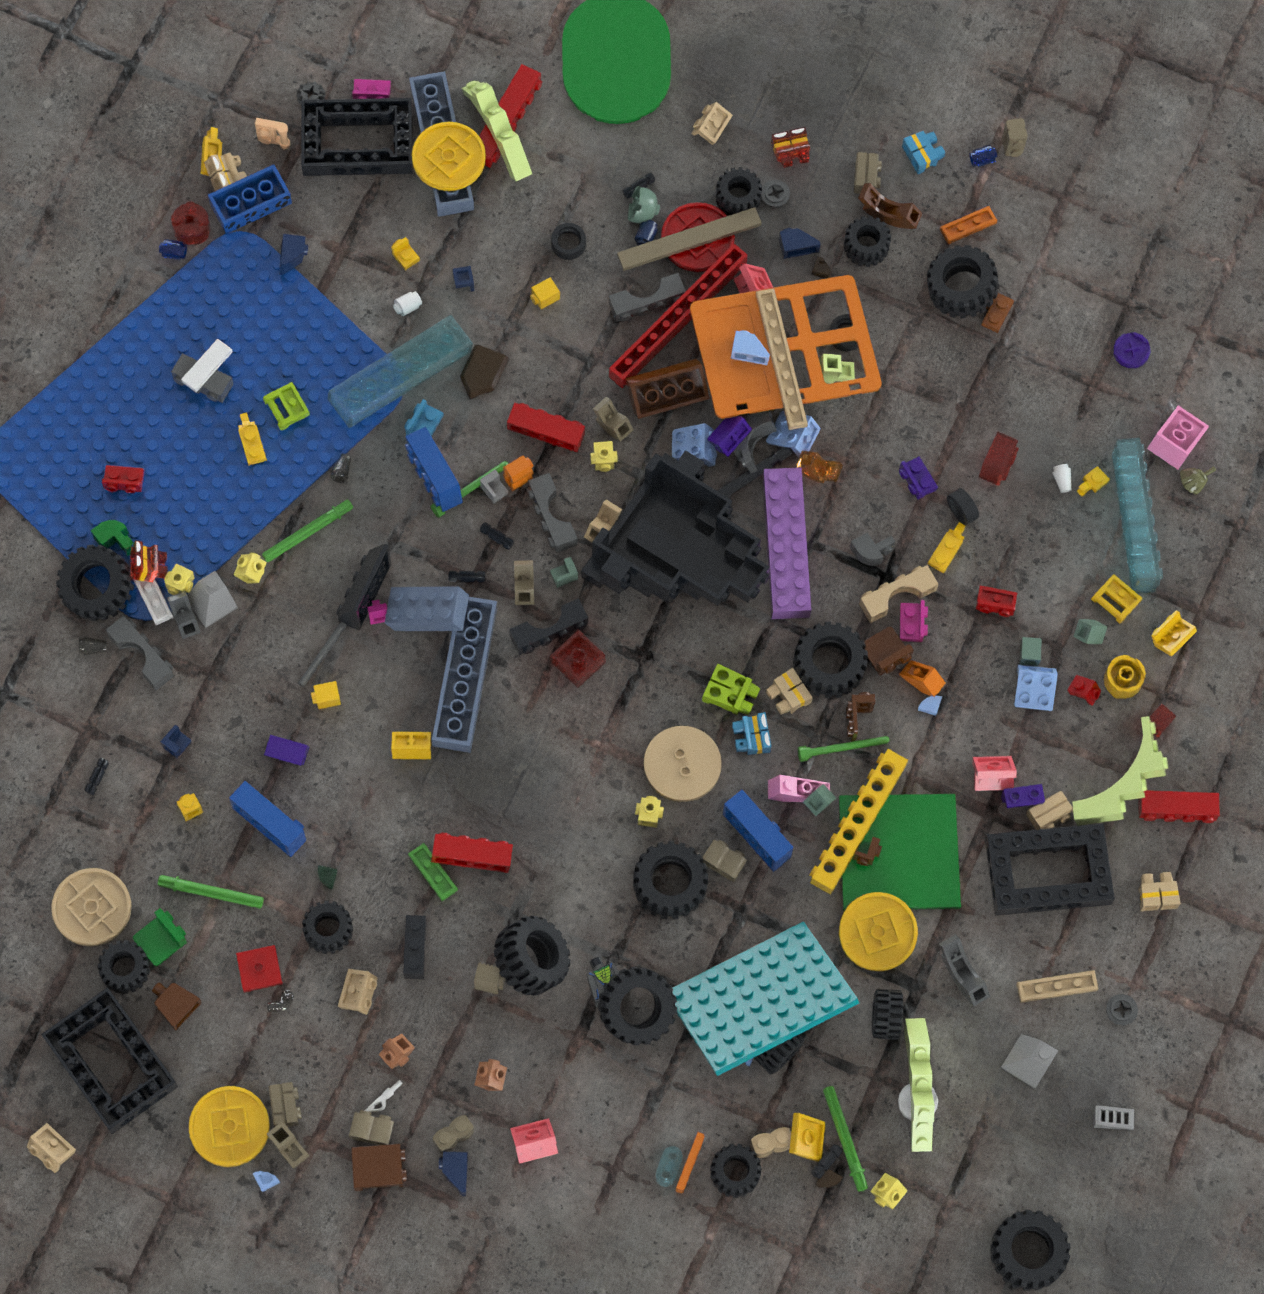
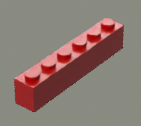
M521 64L498 103L505 110L514 132L517 128L516 123L525 115L526 106L531 105L535 91H539L543 83L540 72ZM485 125L479 137L485 147V166L491 168L492 164L498 161L500 150L488 126Z

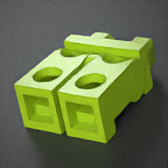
M717 663L703 694L702 702L714 704L736 715L739 712L749 715L753 704L744 699L746 695L756 699L760 688L752 683V679L746 678Z

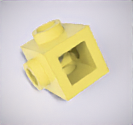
M612 441L594 442V453H590L591 464H595V471L608 472L614 469V462H618L617 451H613Z
M256 553L243 554L237 561L234 576L247 584L259 583L267 562L260 559L261 556Z
M175 564L172 571H169L164 579L167 591L172 595L184 591L189 593L193 587L195 577L193 571Z
M653 796L641 798V803H637L635 815H639L638 825L657 828L658 818L662 819L664 807H660L661 800H657Z
M885 1173L870 1192L876 1197L874 1201L883 1208L887 1206L894 1209L906 1194L907 1189L898 1179Z

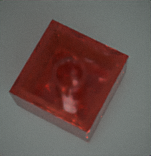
M997 432L982 464L979 478L1000 486L1002 480L1006 481L1019 451L1017 447L1018 440Z
M578 630L551 655V663L579 688L606 663V655Z

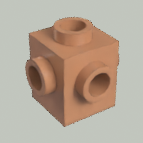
M400 1034L393 1039H388L382 1045L384 1049L380 1052L379 1056L391 1069L399 1065L402 1067L409 1061L410 1058L408 1056L415 1047L403 1034Z
M488 1059V1062H479L475 1086L488 1091H502L507 1067L500 1065V1061Z

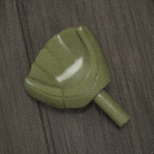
M1213 466L1206 472L1196 468L1181 470L1180 477L1184 488L1190 493L1198 494L1208 481L1206 476L1216 471V468Z

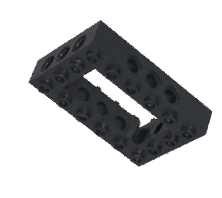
M411 98L301 100V167L303 176L413 174ZM393 125L394 154L389 148L368 150V148H364V150H349V148H346V150L324 149L321 152V126Z
M1104 824L987 834L985 847L995 916L1112 905L1115 900ZM1085 845V862L1088 864V880L1090 882L1021 889L1014 888L1010 856L1017 857L1019 854L1029 853L1037 855L1040 852L1051 851L1057 853V851L1062 850L1078 851Z
M108 987L41 1034L111 1134H114L178 1088L173 1077ZM105 1020L148 1079L144 1084L140 1083L138 1088L127 1096L123 1095L122 1099L116 1104L72 1044Z

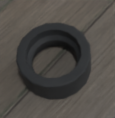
M563 223L557 226L551 235L553 252L564 260L578 258L586 248L584 230L574 223ZM565 233L575 234L579 238V245L571 250L563 249L558 245L559 236Z
M850 314L836 317L830 325V330H836L838 326L843 324L852 325ZM856 341L832 344L841 351H852L858 348Z
M959 488L947 496L948 505L960 523L967 526L979 518V511L975 502L964 489Z

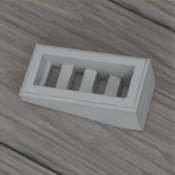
M1095 1105L1093 1128L1134 1130V1109ZM1101 1113H1105V1122L1101 1121ZM1109 1113H1112V1123L1109 1122ZM1117 1113L1120 1114V1123H1117ZM1124 1114H1128V1124H1124Z

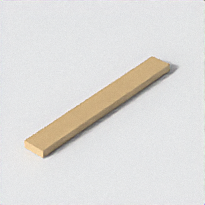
M775 290L756 291L755 295L788 429L805 428L808 426Z

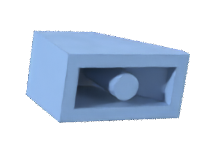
M745 330L736 331L730 359L768 365L770 354L755 334Z

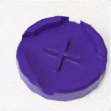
M1136 332L1122 334L1116 340L1113 347V355L1116 361L1127 368L1143 366L1148 361L1151 353L1148 340Z

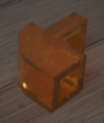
M801 451L795 467L802 468V475L824 484L825 481L837 482L843 465L837 461L824 460L818 452Z

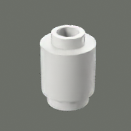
M416 291L413 293L409 292L395 299L393 308L398 315L405 316L418 309L422 305V301Z

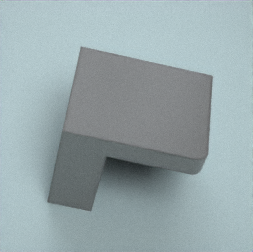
M496 470L480 480V487L493 503H496L508 494V490L501 483L500 475Z

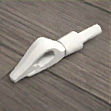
M399 1080L391 1088L388 1087L364 1111L378 1112L384 1110L386 1100L394 1095L393 1092L403 1083ZM382 1104L381 1108L374 1109L376 1105Z

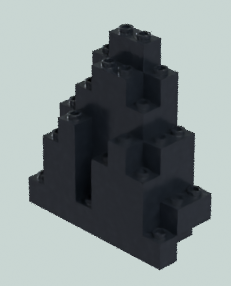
M685 450L679 460H676L667 453L662 457L655 453L645 467L643 485L610 531L602 528L593 540L592 556L581 570V577L598 588H601L604 584L618 594L622 590L626 591L631 586L648 598L651 594H654L669 603L671 599L675 600L679 593L684 591L696 600L703 596L719 606L721 602L727 600L731 593L749 603L751 598L755 599L760 592V589H758L762 583L766 584L770 578V566L755 558L761 551V539L730 521L733 511L732 500L703 483L705 478L703 477L705 473L704 461Z

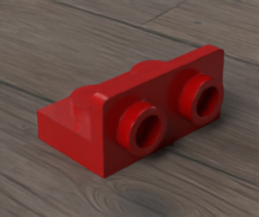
M106 465L104 479H102L103 488L110 492H116L117 490H123L127 493L142 492L144 468Z

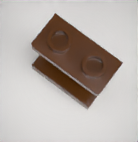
M400 1144L352 1147L354 1190L363 1191V1188L388 1186L403 1187V1182L407 1181L406 1169H402V1162L406 1161L405 1149H401Z

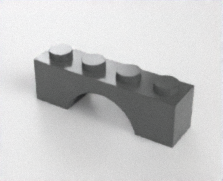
M679 273L661 278L658 291L650 297H635L627 290L609 295L608 303L615 321L625 322L630 320L631 317L637 315L644 316L649 311L655 309L662 310L667 305L674 304L686 290Z
M550 473L528 480L527 494L530 499L533 498L535 502L533 505L534 510L542 518L540 523L543 531L548 532L549 537H547L550 547H554L556 553L577 546L578 538L571 522L557 520L548 509L550 502L556 497V487Z
M123 615L106 629V633L120 650L135 648L146 656L142 674L157 691L174 677L172 672L174 668L167 660L163 661L160 658L161 653L155 646L151 647L148 644L149 639L143 632L139 634L136 630V624L131 619L127 620Z

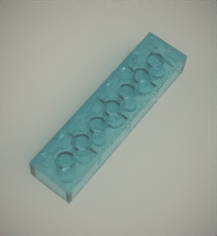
M450 315L329 390L328 401L346 425L351 428L469 354L473 343L453 316Z
M1140 438L1117 439L1112 451V460L1131 589L1137 594L1153 593L1157 586L1160 585V580L1163 579L1162 568H1159L1158 561H1160V551L1156 550L1158 537L1157 533L1153 530L1155 517L1154 514H1151L1150 510L1152 508V498L1148 497L1150 484L1149 479L1145 477L1147 464L1143 462L1142 456L1144 455V445L1140 443Z

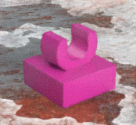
M379 599L373 600V606L367 607L371 625L385 622L387 612L386 603L380 604Z

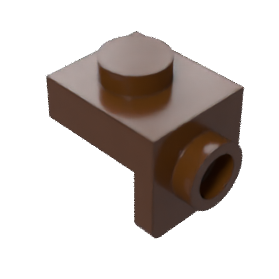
M873 837L868 853L864 854L856 851L853 859L860 865L872 866L874 857H879L882 846L879 845L880 839Z

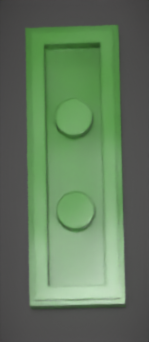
M425 843L408 853L410 859L441 901H444L458 891V888L441 865L431 862L432 853Z

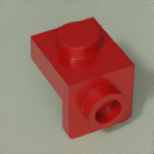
M1079 675L1075 676L1067 689L1069 694L1085 699L1088 705L1093 706L1101 693V689L1096 681Z

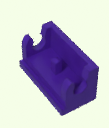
M739 415L725 418L707 440L716 446L715 449L728 457L752 431V428Z
M270 735L264 755L302 766L305 763L310 747L302 743Z

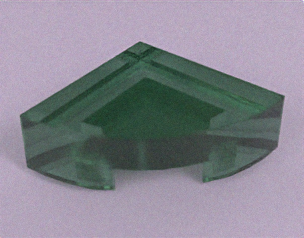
M318 865V875L321 882L327 888L333 890L338 870Z

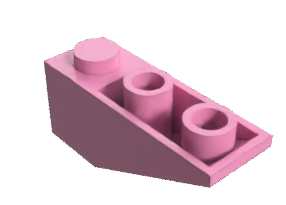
M778 775L768 780V799L782 802H803L822 784L830 790V783Z

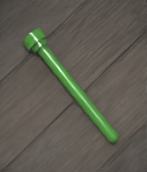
M503 461L461 489L462 498L478 488L480 480L492 471L496 470L498 474L502 472L503 467L508 462ZM434 503L430 505L438 518L445 514V511L442 512L440 506L436 507Z
M887 736L812 749L800 746L797 748L799 761L804 762L808 761L812 756L887 744L890 739Z

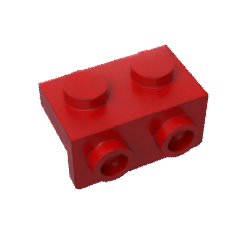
M980 586L976 609L982 613H999L1003 617L1013 616L1016 608L1017 592Z

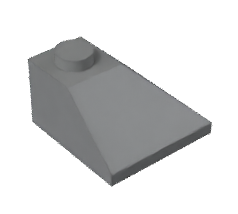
M216 571L199 580L187 594L192 610L205 628L238 608Z
M1021 1034L1001 1068L1035 1089L1058 1050L1039 1039Z

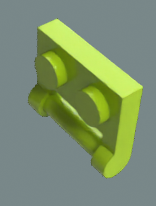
M293 382L263 397V401L265 404H268L275 416L280 430H284L291 424L310 415ZM275 399H280L289 417L284 419L274 401Z

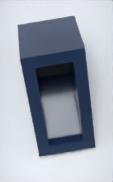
M786 228L779 233V243L783 259L820 252V241L798 228Z
M283 234L279 275H284L302 263L304 255L308 253V244H305V236Z
M443 1152V1157H439V1169H442L443 1176L462 1196H466L468 1152Z

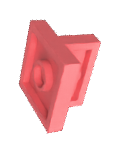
M743 264L739 267L741 274L733 279L739 293L773 288L765 268Z
M1011 756L973 757L975 791L1014 788V778H1016L1017 770Z
M549 1118L510 1128L519 1164L558 1154L557 1142Z

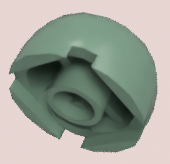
M637 186L632 194L634 200L632 204H629L628 220L641 224L642 222L652 220L654 215H658L660 205L657 204L658 200L653 191Z

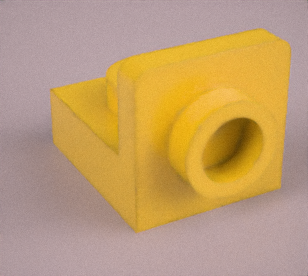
M407 237L402 240L398 239L393 243L391 247L392 255L404 270L420 261V257L409 245Z

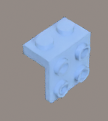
M703 423L673 430L672 457L679 460L686 450L704 461V464L708 467L715 466L717 457L716 446L707 440L714 429Z

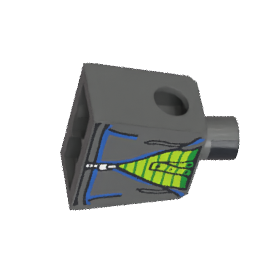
M600 957L589 961L593 971L587 974V980L596 1008L600 1004L599 995L604 991L603 985L605 982L609 983L610 977L613 974H619V970L613 962L604 965Z

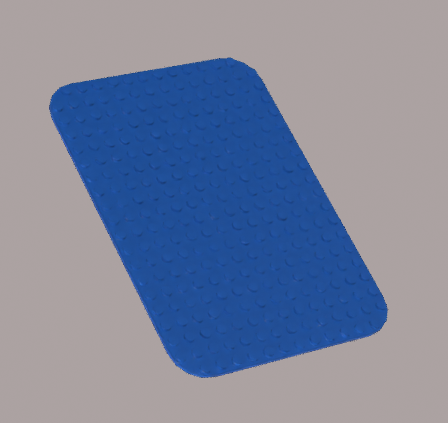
M243 231L227 233L212 241L0 427V494L67 560L71 552L77 553V548L84 547L86 549L87 545H94L96 547L99 545L93 538L91 530L100 523L108 520H116L123 523L127 527L129 533L127 535L134 543L132 545L134 552L127 556L117 542L108 549L120 555L130 566L129 572L135 574L139 572V566H137V555L139 552H137L136 544L139 542L141 547L146 546L147 568H150L170 609L167 598L173 595L167 591L164 579L166 574L172 571L175 564L193 571L195 577L193 587L199 580L220 569L396 408L402 400L405 387L402 371L392 358L295 268L284 275H279L280 254L265 240L254 233ZM217 339L232 349L233 352L217 369L231 376L233 380V386L223 403L212 401L207 395L201 392L200 394L195 393L187 385L182 386L174 381L171 371L182 353L198 361ZM293 382L310 415L291 424L288 428L280 430L275 416L268 404H265L263 401V397ZM275 399L274 401L284 419L289 417L280 399ZM246 412L249 421H254L255 425H257L267 461L250 466L248 465L238 431V425H242L240 414ZM106 465L144 468L142 492L127 493L123 490L110 492L104 489L102 479H104ZM97 566L88 570L84 576L104 594L110 583L109 571L103 566ZM132 580L131 583L134 585L133 591H129L131 599L130 601H125L126 607L123 610L120 608L118 610L132 619L153 620L134 580Z

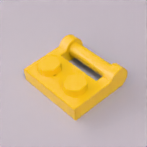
M1115 574L1091 598L1094 603H1098L1114 616L1119 624L1126 619L1143 599ZM1103 594L1108 595L1124 611L1122 613L1102 597Z

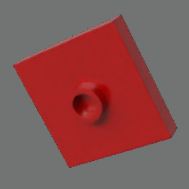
M275 945L236 953L243 992L283 984Z

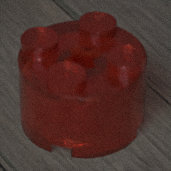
M189 201L179 206L173 212L171 222L175 237L180 243L184 245H199L207 240L210 234V222L208 214L202 206Z

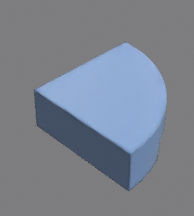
M930 696L924 699L919 705L918 710L936 716L942 696Z
M257 1171L253 1173L262 1192L280 1183L278 1178L269 1172Z

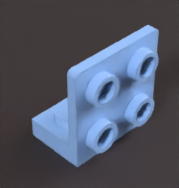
M781 411L775 422L777 431L769 434L766 442L770 445L791 448L798 458L805 459L821 428L812 416L806 415L807 427L789 430L785 413Z
M1018 664L1015 707L1052 711L1058 675L1057 670L1054 668Z

